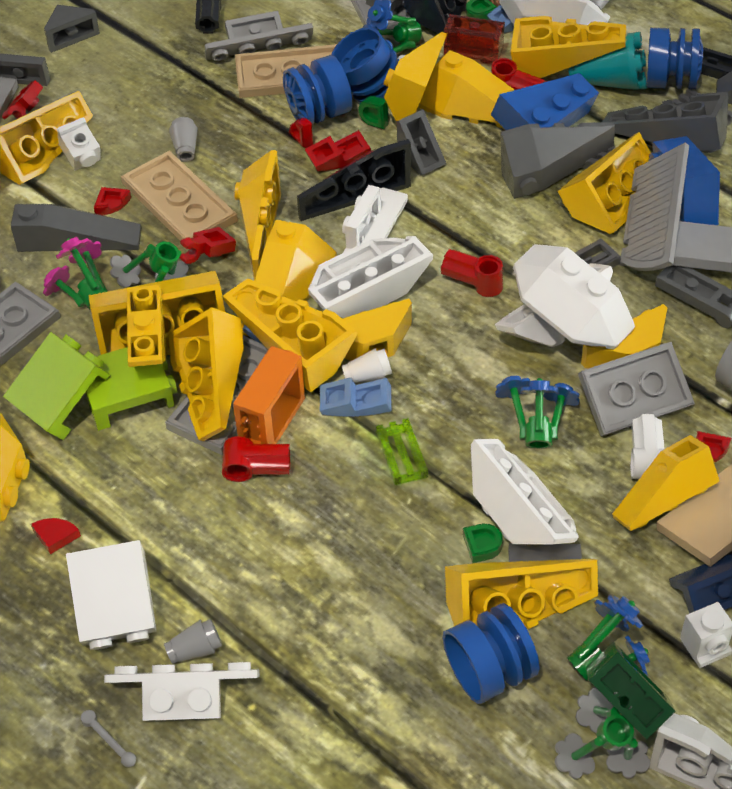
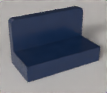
M732 554L722 557L711 567L704 564L669 578L671 587L683 591L689 614L716 602H719L724 610L732 607Z

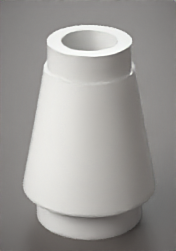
M376 348L348 362V364L342 365L345 378L351 377L354 383L375 381L392 374L385 349L376 351Z

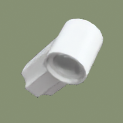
M642 414L640 417L632 419L633 448L630 461L632 479H640L660 451L664 450L662 420L656 418L654 414Z

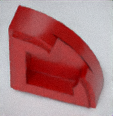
M300 118L290 125L289 133L302 147L307 148L313 145L312 122L306 118Z
M101 187L94 205L95 214L107 215L121 210L131 199L130 190Z
M697 431L696 439L709 446L714 463L726 455L732 439Z
M47 518L31 524L33 532L50 554L81 537L79 529L73 523L64 519Z

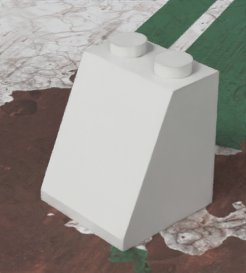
M140 540L66 554L79 642L83 646L89 645L90 650H99L111 647L112 640L127 638V643L141 642L149 639V633L157 632L146 556Z

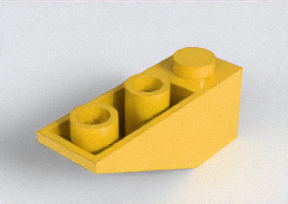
M689 435L660 451L612 513L613 518L630 531L641 528L648 524L650 520L664 512L674 510L682 502L695 495L704 493L709 487L720 482L709 446Z

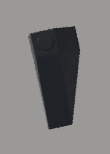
M403 0V6L409 12L411 18L415 17L419 24L437 33H447V36H450L461 26L462 19L460 16L463 11H466L467 4L466 0Z
M409 139L368 151L297 196L300 221L355 205L357 197L364 194L368 185L394 191L411 187V142Z

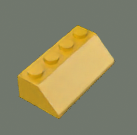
M216 271L139 285H160L166 356L170 355V332L211 307L225 312L221 286ZM127 288L89 295L90 309L100 354L128 347Z

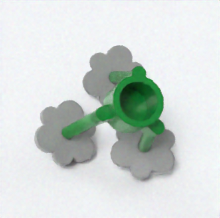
M166 241L158 243L156 247L149 244L146 250L133 261H131L128 255H123L122 257L116 255L110 259L112 267L110 274L113 278L117 279L118 284L123 288L139 283L138 275L141 273L139 264L148 257L150 267L156 273L155 282L185 277L189 267L183 261H178L182 254L181 251L174 244Z
M596 687L590 689L588 696L581 695L577 700L580 708L576 712V721L582 726H589L590 730L597 734V738L589 743H583L579 735L570 733L565 737L564 741H558L555 744V750L558 753L555 757L557 769L561 772H569L570 777L573 779H578L583 774L588 775L595 769V762L591 757L593 750L603 746L609 754L606 765L611 772H622V775L627 779L633 778L636 772H646L650 767V759L645 755L648 751V746L643 741L637 742L634 737L633 725L623 715H620V712Z

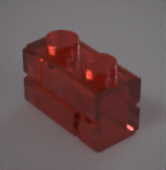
M450 14L444 29V33H447L444 41V55L451 50L470 59L479 60L482 63L489 64L500 58L503 50L505 22Z

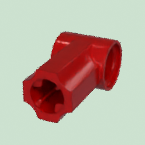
M507 58L496 59L491 66V73L514 90L547 82L517 70L516 63Z
M449 249L444 255L441 274L474 285L477 293L484 297H494L502 292L503 264L500 258L493 255H484L477 258L454 249Z
M241 436L228 438L224 442L222 475L227 480L244 482L249 480L252 474L290 473V444H253L250 439Z

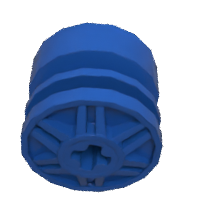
M372 27L360 28L344 37L335 46L331 55L335 56L342 65L350 85L351 94L357 103H362L369 96L385 99L384 96L388 86L383 85L389 68L395 70L399 59L377 29Z
M650 27L647 88H666L669 76H675L676 87L681 89L683 76H688V88L696 89L698 78L702 72L703 44L699 28H692L691 41H685V28H680L677 41H671L669 28Z
M328 55L311 62L310 68L305 64H301L296 69L292 67L283 72L285 96L296 120L306 118L313 125L314 122L324 121L325 114L329 118H333L351 111L352 94L342 65L335 56Z
M505 603L491 608L490 612L485 611L478 614L477 625L467 620L443 631V645L449 664L463 690L477 704L503 693L505 682L511 686H517L522 683L523 679H531L539 673V658L529 632L515 611Z

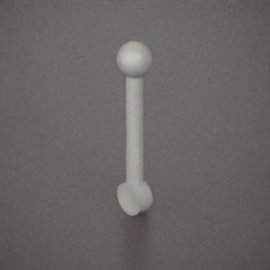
M84 711L81 714L82 724L85 727H92L121 757L123 766H134L136 756L132 752H126L97 722L94 711Z

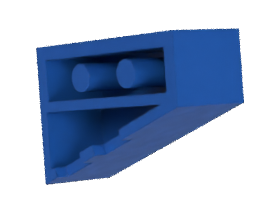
M578 73L499 94L491 116L505 130L527 124H539L540 128L553 127L554 123H563L565 127H570L589 113L599 92Z
M687 136L654 141L653 153H650L649 161L685 142L689 145L679 221L718 226L720 171Z

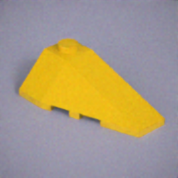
M549 16L515 18L510 52L511 58L516 63L517 70L538 78L546 77L626 47L627 28L625 24L596 21L588 25H581L576 23V19L568 18L565 23L553 22L552 17Z
M449 50L434 66L419 103V108L445 119L452 120L453 116L469 118V123L478 124L479 120L494 122L498 128H503L491 116L499 94L514 91V89L475 60Z

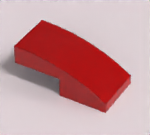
M359 130L337 142H334L331 136H328L305 149L306 154L317 171L342 168L368 151H371L370 146Z

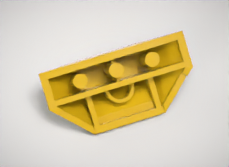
M0 413V522L6 519L10 507H14L17 502L18 488L22 479L25 480L28 476L30 462L26 459L19 439Z

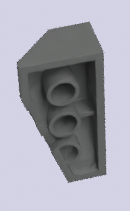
M728 92L697 94L689 96V102L673 104L672 100L662 101L661 105L650 110L646 106H638L608 112L603 122H613L616 134L631 137L640 132L643 139L650 142L687 136L701 152L712 153L721 149L727 137L729 96Z
M613 122L580 123L577 127H565L563 123H554L553 127L540 128L539 124H527L500 132L502 177L513 198L516 199L543 191L584 166L585 162L590 158L596 159L599 153L607 152L608 148L614 146L615 125Z
M15 204L11 221V230L18 252L63 250L61 245L68 238L72 239L74 237H78L79 240L88 238L92 242L99 241L101 243V251L139 250L141 224L61 205Z

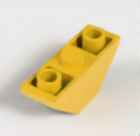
M160 285L127 287L129 367L163 364L166 361L165 328Z
M408 298L392 302L382 307L342 318L357 331V336L344 359L352 361L376 348V351L385 349L387 358L394 356L412 324L411 300Z
M662 304L652 310H645L639 316L633 318L635 328L614 350L607 349L605 346L583 345L581 365L589 369L661 345L667 307Z

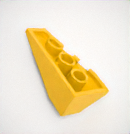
M439 33L401 58L395 70L389 68L383 85L388 86L384 98L396 122L416 113L447 33Z
M80 91L0 127V173L21 185L41 175L49 168L52 161L62 152L58 142L57 128L83 117L87 123L93 117Z
M640 132L631 136L558 190L562 203L568 209L572 218L608 234L616 232L626 222L630 195L636 193V191L631 189L634 169L648 162L651 153Z
M276 150L269 151L243 171L241 182H236L235 200L240 202L254 281L266 241L275 222L281 197Z
M275 220L266 241L255 281L279 290L282 296L294 301H298V299L308 301L311 297L308 288L312 284L318 266L336 257L337 252L306 225ZM242 329V334L248 336Z
M248 278L223 295V300L241 318L244 324L268 350L271 346L283 350H290L302 356L304 387L309 392H312L336 374L357 336V331L335 312L327 309L323 312L309 307L307 301L302 299L294 301L282 296L279 290Z
M212 307L169 333L171 365L173 370L179 372L182 382L179 384L181 393L186 394L190 402L188 412L198 440L201 441L211 438L227 427L244 348L241 318Z
M597 559L489 562L445 566L446 603L454 626L467 620L477 625L478 614L485 611L490 612L491 608L505 603L515 611L525 627L530 629L538 625L539 621L557 612L564 613L598 596Z

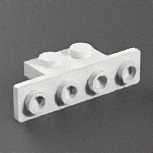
M368 185L364 194L357 197L351 216H346L343 222L342 233L345 234L346 238L344 252L371 239L387 238L408 201V195Z
M251 662L228 663V670H213V663L190 664V671L175 672L174 664L152 665V673H137V666H115L114 674L104 675V683L142 682L143 721L221 718L220 679L258 678L260 673L259 669H251Z

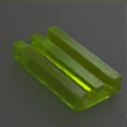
M409 418L402 419V424L399 425L396 424V421L389 422V427L386 428L383 427V424L377 425L376 434L394 484L398 485L427 478L428 469ZM401 433L405 434L418 471L414 472L400 435ZM389 436H393L406 474H400L387 438Z

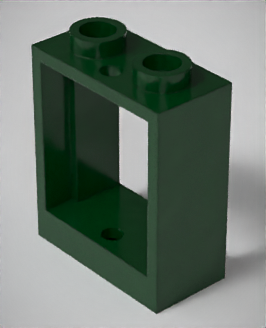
M614 641L586 667L588 680L646 740L676 712L668 696Z

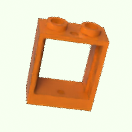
M274 346L269 348L233 403L237 436L248 438L253 444L278 443L305 400L302 356L290 350H283Z

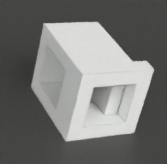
M84 117L57 128L59 146L74 171L83 167H90L101 160L100 146L88 128Z
M719 602L685 616L680 640L699 668L732 655V648L729 646L732 636V621Z

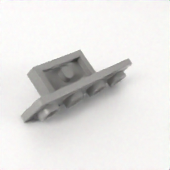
M278 11L225 21V28L228 39L205 44L206 60L221 61L235 54L253 53L262 49L276 50L282 45L292 43L294 45H301L312 39L313 25L308 23L283 28Z

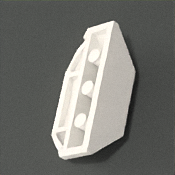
M499 0L513 25L515 18L549 16L552 17L553 22L565 23L567 18L576 19V23L581 25H588L593 21L608 23L610 18L607 13H603L590 0Z
M407 236L406 239H371L320 264L313 277L312 284L308 288V292L323 310L327 309L335 312L342 318L382 307L409 292L433 260V254L416 236Z
M534 244L514 263L513 270L514 274H516L520 300L570 342L589 346H605L607 349L614 350L635 328L619 288L568 247Z
M589 264L607 280H611L613 273L611 266ZM525 304L495 324L499 331L533 343L547 345L548 347L558 346L565 341V337Z
M499 439L473 440L471 443L473 495L482 505L483 511L502 530L503 536L512 544H562L577 541L579 536L576 532L574 520L525 463L516 455L505 450V445Z

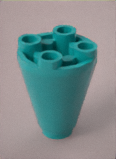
M641 32L626 34V47L568 68L569 76L580 73L591 85L629 90L647 89L646 74L641 72L643 67H646L645 50H639L642 49Z

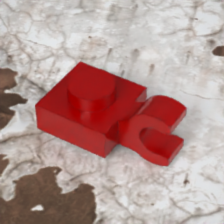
M34 80L20 90L8 109L4 111L2 118L5 120L13 115L18 119L25 116V111H31L40 101L37 96L43 89V86Z
M220 227L194 232L193 238L187 237L180 241L183 247L189 249L188 252L181 254L180 259L186 264H192L203 253L208 257H219L222 254L234 252L236 240Z

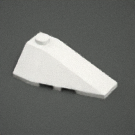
M674 713L659 727L649 768L696 789H732V746L708 727L699 724L696 719Z

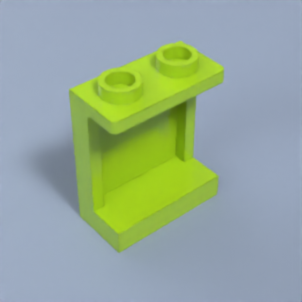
M50 332L3 397L44 430L64 440L72 430L63 423L66 417L97 376L107 380L110 374L101 368L104 362L90 351H87L85 355L79 351L82 345L67 334L60 338Z
M128 347L97 356L104 362L101 368L110 374L107 380L97 376L85 392L98 431L111 427L108 415L162 398L165 399L168 408L174 407L173 394L178 393L173 375L166 376L165 370H168L167 361L157 365L129 367Z

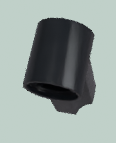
M221 0L196 1L195 26L203 34H213L219 28L220 11L222 8Z

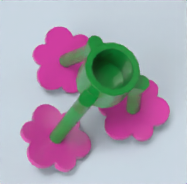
M78 237L68 238L61 245L63 250L56 255V258L60 259L70 255L68 258L70 263L78 264L85 279L77 285L79 291L76 293L66 284L70 277V273H68L69 267L66 265L62 268L57 267L46 275L43 294L49 296L53 292H58L61 288L74 299L78 307L86 305L91 310L89 295L108 292L93 262V259L98 258L102 254L100 249L101 243L99 241L92 242L88 238L84 240H79Z

